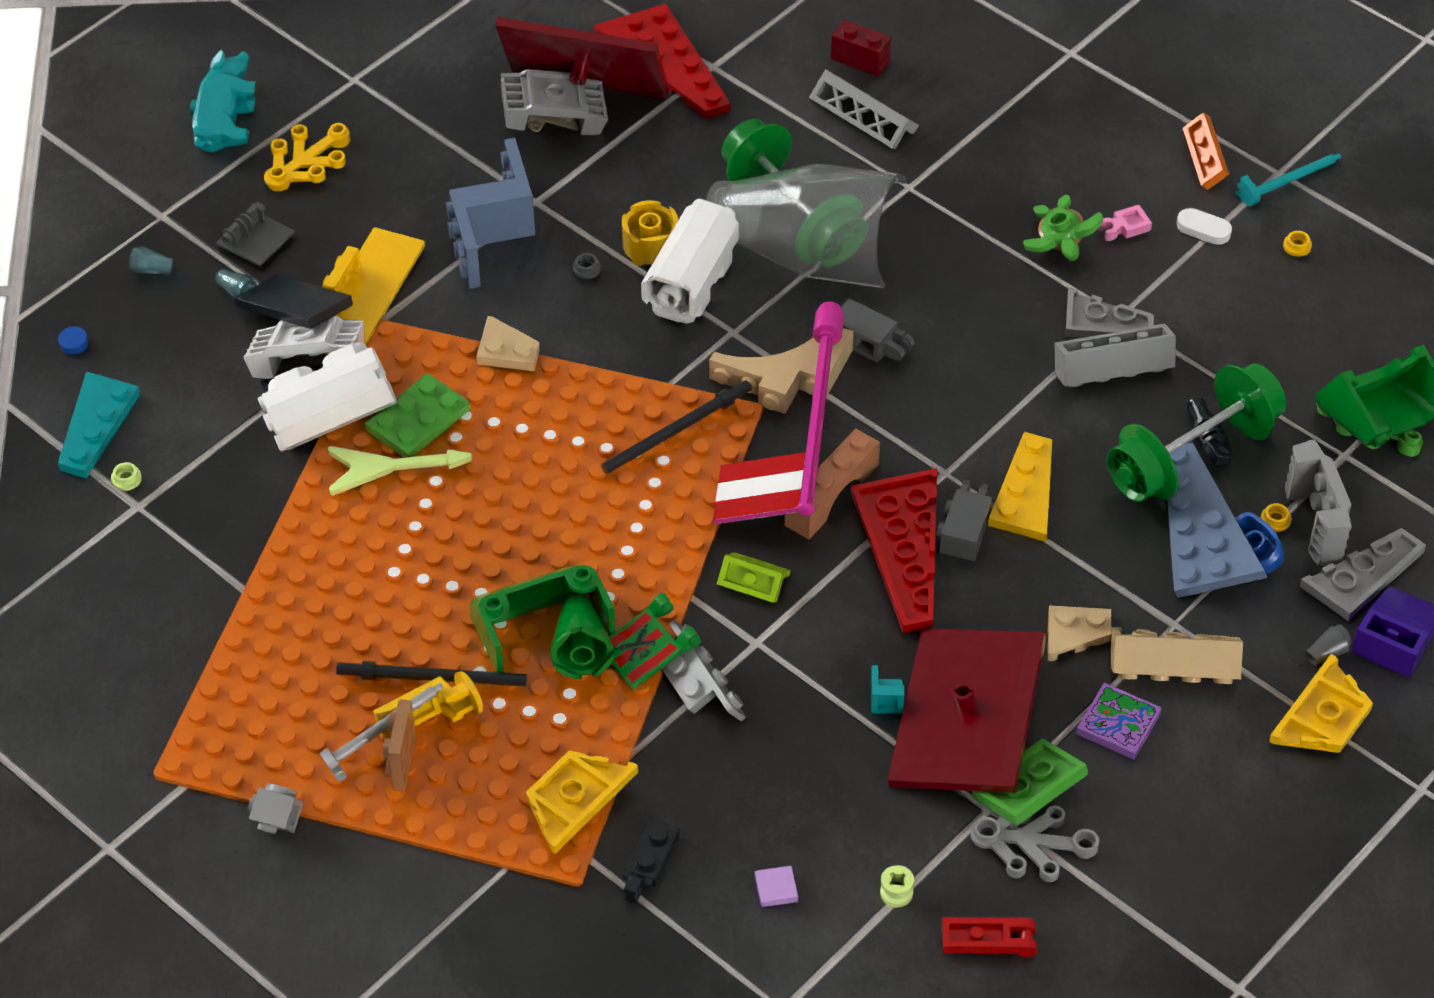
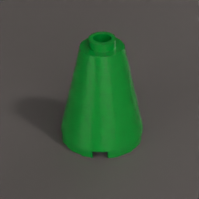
M572 595L564 600L550 649L551 660L555 670L563 676L573 679H583L582 675L592 674L593 677L598 676L608 669L613 661V644L592 601L584 595Z

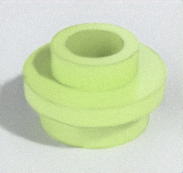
M129 462L118 464L111 475L113 486L122 491L136 488L142 480L140 470Z

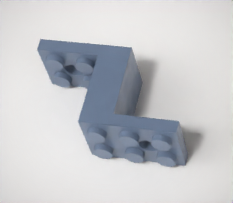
M515 138L505 139V151L500 152L502 166L506 168V171L502 172V181L449 190L450 202H446L448 219H452V222L447 223L450 239H456V242H453L455 257L462 260L459 262L460 275L462 279L467 278L469 289L481 287L477 246L535 235L533 195Z

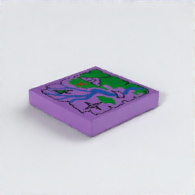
M1103 683L1079 723L1076 734L1134 760L1160 717L1162 708L1107 683Z

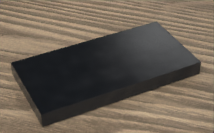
M278 274L234 297L236 307L309 329L314 328L353 305L351 295Z

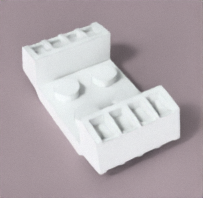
M335 315L309 329L280 320L274 327L257 330L249 349H247L246 355H244V360L252 377L262 379L274 378L282 359L300 354L317 356L328 352L329 355L331 352L347 345L363 343L364 321L343 320Z

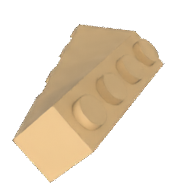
M1111 627V669L1113 673L1118 674V678L1137 679V675H1150L1151 680L1168 681L1169 676L1182 677V681L1192 683L1201 682V678H1214L1213 682L1218 684H1232L1233 679L1241 680L1243 641L1240 637L1196 634L1195 639L1189 638L1188 634L1180 632L1164 633L1163 637H1157V633L1143 629H1137L1132 632V635L1122 634V628Z

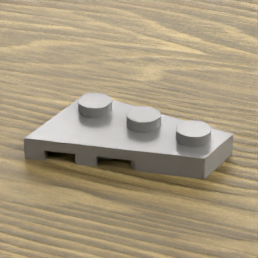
M1068 287L1065 337L1085 338L1154 325V314L1123 304L1114 306L1102 302V297L1092 295L1089 298L1077 294V289Z

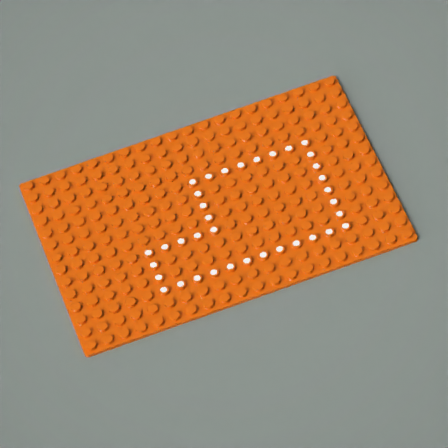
M381 320L366 346L367 348L372 347L375 350L396 398L426 373H429L470 402L471 410L414 457L447 454V450L471 453L472 461L449 469L447 465L396 470L339 494L330 495L329 487L348 472L350 468L330 456L328 447L334 446L391 457L392 459L404 457L366 431L365 423L378 412L320 436L154 769V776L159 781L245 803L250 802L251 797L257 794L259 787L266 789L267 783L276 784L297 791L296 798L304 802L300 817L575 887L581 886L616 795L554 854L526 799V791L569 750L584 753L591 757L609 758V763L627 766L664 671L662 669L635 690L631 689L612 663L608 669L595 677L592 674L582 675L583 679L563 676L555 670L550 656V649L563 602L494 624L492 626L502 647L504 673L527 674L526 687L475 684L483 703V711L479 715L475 716L470 711L463 715L464 718L452 723L443 713H440L415 726L416 742L406 790L401 791L394 790L391 777L386 776L387 758H383L385 738L381 734L338 763L347 776L340 783L319 753L328 748L332 754L377 723L373 710L430 681L376 677L375 680H362L361 676L337 675V663L362 664L363 661H376V665L496 672L471 619V601L478 595L572 565H587L596 570L614 605L615 632L645 610L658 594L665 593L674 608L667 615L657 619L670 636L676 640L677 635L669 623L675 620L682 625L720 524L713 522L720 467L725 464L744 462L762 416L763 406L759 403L736 399L735 403L725 410L720 408L618 469L606 474L601 467L602 463L715 398V393L540 354L538 355L535 371L477 365L476 356L481 341ZM446 682L451 688L456 685L455 682Z

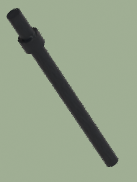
M745 380L730 390L724 389L715 394V398L602 463L603 471L609 474L720 408L725 410L733 405L736 399L752 390L750 383Z
M363 661L362 664L338 662L336 668L337 675L361 676L362 680H375L376 677L432 681L440 676L445 682H455L454 674L462 671L475 684L523 687L527 685V674L376 665V661Z

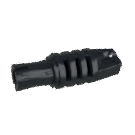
M1193 398L1187 403V409L1194 419L1193 429L1214 416L1209 412L1203 398H1199V400L1198 398ZM1219 423L1197 438L1204 452L1209 456L1214 465H1230L1234 456L1229 440Z

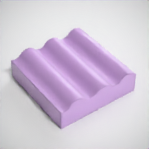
M791 866L755 871V881L761 907L798 902V894Z

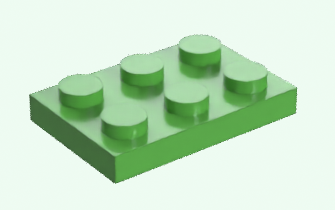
M426 373L396 398V404L378 412L365 423V427L368 433L402 457H414L471 410L470 402L429 373Z
M1042 738L1024 751L1016 793L972 791L973 798L1018 826L1087 776V764Z

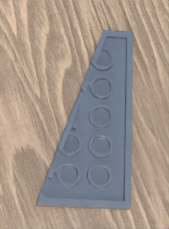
M1193 442L1185 444L1172 452L1170 455L1177 470L1179 484L1176 494L1167 501L1173 583L1177 598L1268 578Z

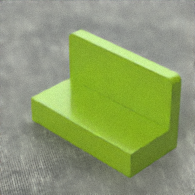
M733 552L724 556L717 585L775 603L778 600L783 579L789 577L791 570Z

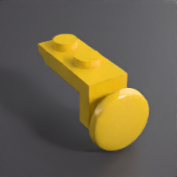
M460 671L454 674L456 685L452 688L439 676L373 710L376 722H379L397 709L400 699L411 700L428 687L432 686L433 688L440 682L444 688L436 693L437 696L413 711L415 726L440 713H443L452 723L464 718L463 715L470 711L477 716L483 711V703L474 682L466 673ZM388 728L381 733V736L383 738L391 737L392 731H389Z

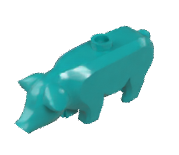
M220 50L212 59L210 70L200 83L197 100H191L190 116H193L194 145L203 151L214 152L229 146L234 147L248 144L250 130L239 128L235 125L237 114L252 113L255 108V97L247 96H254L256 81L243 80L249 65V56L245 52H241L235 57L225 58L224 51Z

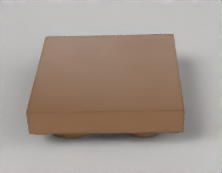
M400 699L396 712L390 713L389 731H392L390 739L385 738L383 758H387L386 776L391 777L392 787L394 790L405 791L416 742L412 702L411 700Z

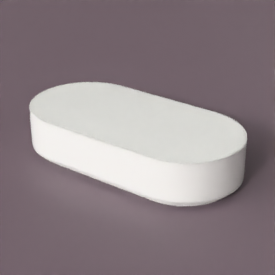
M1193 208L1184 209L1178 214L1177 228L1182 233L1216 245L1224 244L1230 240L1232 226L1227 220Z

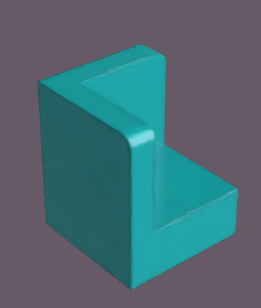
M872 665L871 714H903L904 685L902 680L878 679V665Z

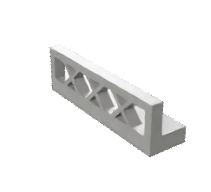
M826 69L809 96L810 99L894 150L906 131L914 134L919 126ZM828 83L833 86L834 98L823 100L819 96ZM852 98L855 110L844 113L841 101ZM872 110L875 114L876 123L866 126L863 123L862 113ZM894 123L899 127L892 139L889 140L884 137L883 126Z

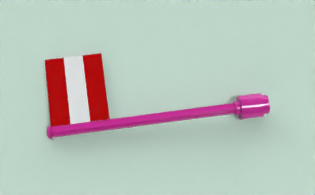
M824 302L815 312L813 338L820 344L806 452L721 465L713 514V522L715 524L795 512L802 516H810L814 513L815 507L813 502L832 346L841 340L844 323V313L837 303Z

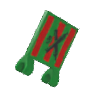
M665 593L658 594L645 610L609 636L614 649L613 661L611 663L632 690H635L680 654L697 647L701 643V638L693 627L685 628L677 639L674 640L657 618L667 615L674 608Z

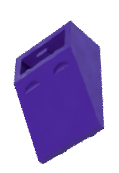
M1389 586L1371 606L1360 624L1352 653L1410 678L1434 637V605Z

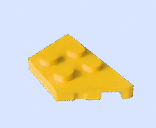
M1331 654L1271 733L1269 742L1276 745L1340 753L1370 713L1373 702L1365 692L1358 688L1357 682L1350 674H1344L1338 666L1339 660L1335 655Z
M569 750L526 791V799L554 854L638 773V765L633 762H628L627 766L609 763V758L591 757L584 753Z

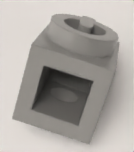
M267 783L266 789L259 787L257 794L251 797L248 806L249 819L259 823L257 829L271 834H276L277 829L294 833L304 802L296 798L297 791Z

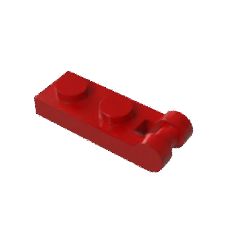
M942 917L943 953L1018 954L1021 957H1032L1037 954V942L1033 939V935L1036 933V923L1031 918ZM1010 934H1017L1020 938H1011Z

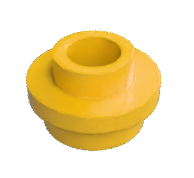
M1292 231L1284 239L1283 248L1292 256L1302 257L1310 253L1312 242L1307 233Z
M1270 504L1261 513V519L1267 522L1275 532L1285 531L1291 524V514L1288 508L1282 504Z

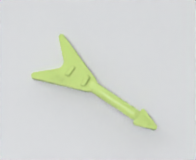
M330 446L328 447L329 455L350 469L329 487L330 495H336L396 470L447 465L449 469L471 462L472 454L447 450V454L392 459L387 456Z

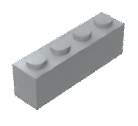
M1159 324L1056 342L1055 375L1064 386L1078 387L1082 383L1106 382L1111 378L1122 376L1134 377L1139 373L1150 371L1162 372L1167 368L1175 367L1176 336L1166 324Z

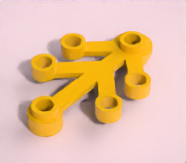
M335 123L330 126L327 136L305 151V141L308 139L307 127L302 124L293 126L291 128V136L294 141L293 160L284 166V156L288 153L287 142L284 139L273 140L271 142V152L274 155L273 167L265 172L264 181L273 191L286 190L290 182H323L326 178L324 167L342 168L346 164L345 154L340 150H334L328 156H317L331 146L334 148L347 146L350 143L349 129L342 123ZM300 168H309L308 171H297Z

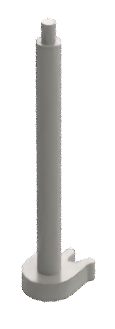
M441 682L433 688L432 686L428 687L412 698V710L415 711L437 696L436 693L444 688ZM390 714L332 754L328 748L319 753L339 783L347 778L338 763L389 728Z

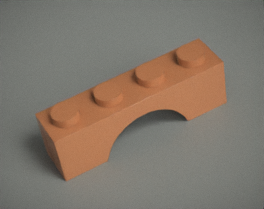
M855 428L817 469L813 502L815 507L814 513L810 516H802L798 512L785 514V526L810 539L827 521L831 507L843 488L853 480L863 483L879 465L880 442Z

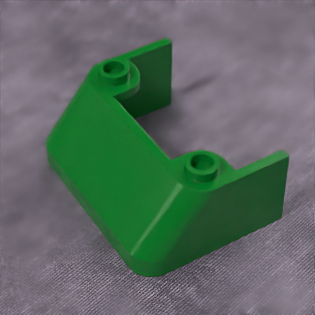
M587 565L567 566L478 595L471 601V619L496 672L504 673L501 643L492 625L563 602L572 595L588 594L608 635L611 636L615 633L614 605L594 568Z

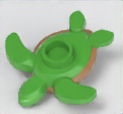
M1064 195L1058 200L1056 208L1050 210L1045 205L1034 207L1035 215L1042 218L1038 227L1041 238L1024 240V248L1033 252H1045L1056 249L1062 251L1067 260L1075 261L1079 258L1078 244L1082 237L1094 233L1101 226L1104 218L1098 212L1088 220L1083 221L1081 214L1073 209H1069L1071 198L1069 195Z

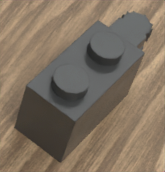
M849 298L841 306L844 313L843 328L854 331L853 351L877 363L884 355L900 361L905 355L904 349L910 350L915 344L913 337L909 333L907 334L905 331L898 329L897 322L890 317L882 315L864 304Z
M964 479L961 488L956 489L953 500H947L944 510V517L947 518L945 523H939L936 540H940L939 553L975 561L988 524L992 497L987 496L988 484L982 483L977 494L970 492L971 480Z

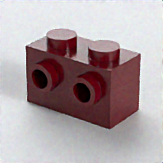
M845 19L831 35L832 60L875 76H879L890 61L891 36Z

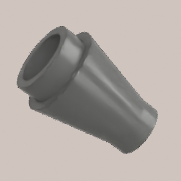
M1342 625L1330 626L1310 648L1305 650V655L1313 666H1317L1326 661L1331 654L1337 657L1348 653L1349 648L1353 646V639Z

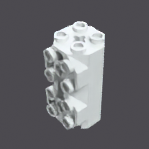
M697 199L692 205L686 207L641 283L642 300L646 304L649 301L651 302L652 311L657 316L688 324L694 322L696 317L703 314L710 301V288L712 284L717 282L718 278L724 277L732 263V249L739 239V222L735 219L736 214L731 208L703 199Z
M363 343L347 345L327 355L322 362L323 368L317 371H313L310 367L306 366L296 367L276 376L269 382L268 392L258 397V401L263 412L266 413L263 415L269 431L273 430L277 434L274 438L281 452L295 448L397 403L392 386L386 378L385 370L372 347L367 348Z

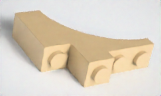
M843 328L841 340L832 346L826 397L853 351L854 331ZM812 338L792 350L763 357H736L714 352L709 359V379L732 387L747 380L752 387V390L748 393L758 395L759 404L769 410L785 414L798 390L813 395L820 343Z

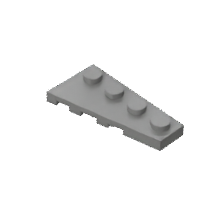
M1400 528L1371 543L1369 548L1347 555L1346 560L1336 565L1331 563L1323 567L1320 573L1302 578L1299 587L1349 621L1425 551L1426 544L1403 528Z

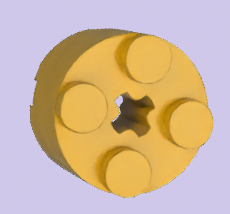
M647 200L633 204L630 207V211L626 215L624 213L622 216L623 250L634 265L644 266L654 263L678 222L676 211L670 206L669 209L661 206L659 201Z

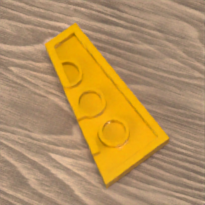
M1027 432L1023 433L989 516L988 526L1046 542L1052 439Z

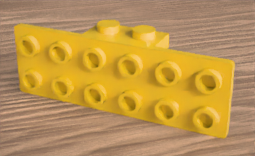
M373 228L360 251L358 248L347 246L342 256L340 255L336 259L335 267L331 274L325 277L323 288L351 295L353 305L338 313L337 316L343 320L364 321L363 344L367 345L425 247L424 240L380 228Z

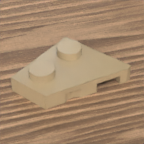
M488 316L476 356L477 365L535 371L540 344L537 340L492 316Z

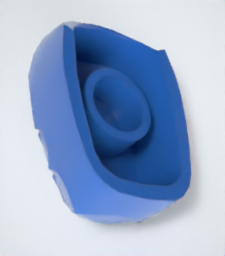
M1250 512L1240 514L1235 518L1265 573H1272L1284 562L1285 554L1275 530L1257 515Z

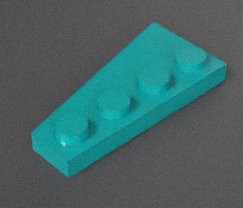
M86 371L58 461L60 471L83 478L88 477L140 396L139 386Z

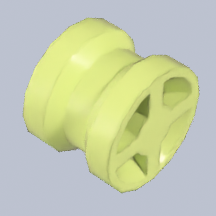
M895 865L888 867L882 873L880 895L884 903L897 908L907 905L912 900L914 875L904 866Z

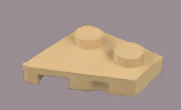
M1049 605L1047 661L1057 660L1059 654L1070 650L1078 653L1086 650L1089 646H1098L1110 642L1111 609Z

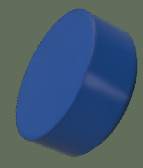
M68 327L58 336L60 348L66 354H79L85 351L89 345L87 333L81 327Z

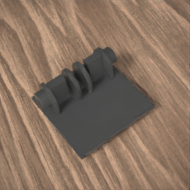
M257 202L256 204L252 203L246 214L241 213L233 221V224L222 232L223 235L216 242V245L261 267L296 232L265 216L264 205Z

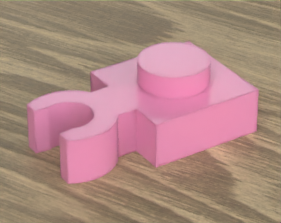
M1138 204L1114 212L1113 219L1104 218L1098 230L1108 229L1105 232L1106 241L1116 239L1118 234H1123L1127 239L1151 231L1152 222Z

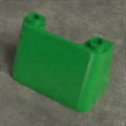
M1423 344L1410 350L1411 353L1405 359L1395 358L1387 366L1358 376H1355L1352 370L1340 373L1314 396V400L1323 412L1365 446L1373 445L1376 448L1389 441L1393 436L1434 422V361Z

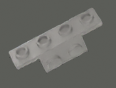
M675 620L669 623L677 637L685 628L689 627L687 623L683 626ZM698 645L691 650L683 652L662 668L687 708L694 714L717 695L728 713L740 721L746 718L741 709L743 702L732 690L729 692L725 686L728 683L727 678L718 668H713L710 663L713 658L703 646L699 647Z

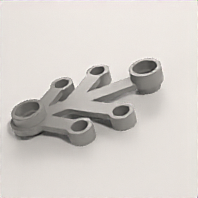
M1050 806L1045 814L1018 831L1008 830L1013 823L1001 816L997 820L991 817L980 818L973 824L970 833L971 840L975 845L984 849H992L1007 864L1006 872L1010 877L1021 878L1026 873L1027 862L1023 857L1015 855L1005 843L1016 844L1040 868L1039 876L1045 882H1054L1058 879L1060 866L1056 861L1049 859L1039 847L1074 851L1082 859L1093 857L1099 848V836L1090 829L1078 830L1073 837L1041 834L1042 831L1049 827L1059 828L1064 824L1065 811L1059 806ZM1032 815L1020 824L1029 823L1032 819ZM1058 815L1060 818L1053 819L1050 816ZM1012 865H1019V866H1021L1022 868H1020V869H1014V868L1011 867V866H1012ZM1045 869H1052L1055 872L1047 873Z

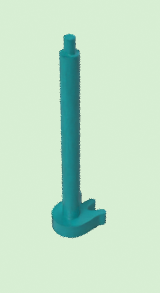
M1339 153L1336 155L1330 154L1259 186H1256L1249 176L1245 175L1240 178L1241 182L1236 184L1239 190L1235 191V195L1247 206H1253L1260 202V195L1334 164L1336 160L1341 158V155Z

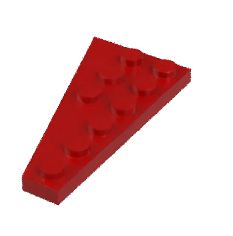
M666 4L593 25V33L657 43L669 91L671 93L676 92L683 97L684 103L705 119L731 111V103Z
M937 468L851 486L852 499L902 632L907 633L933 627Z

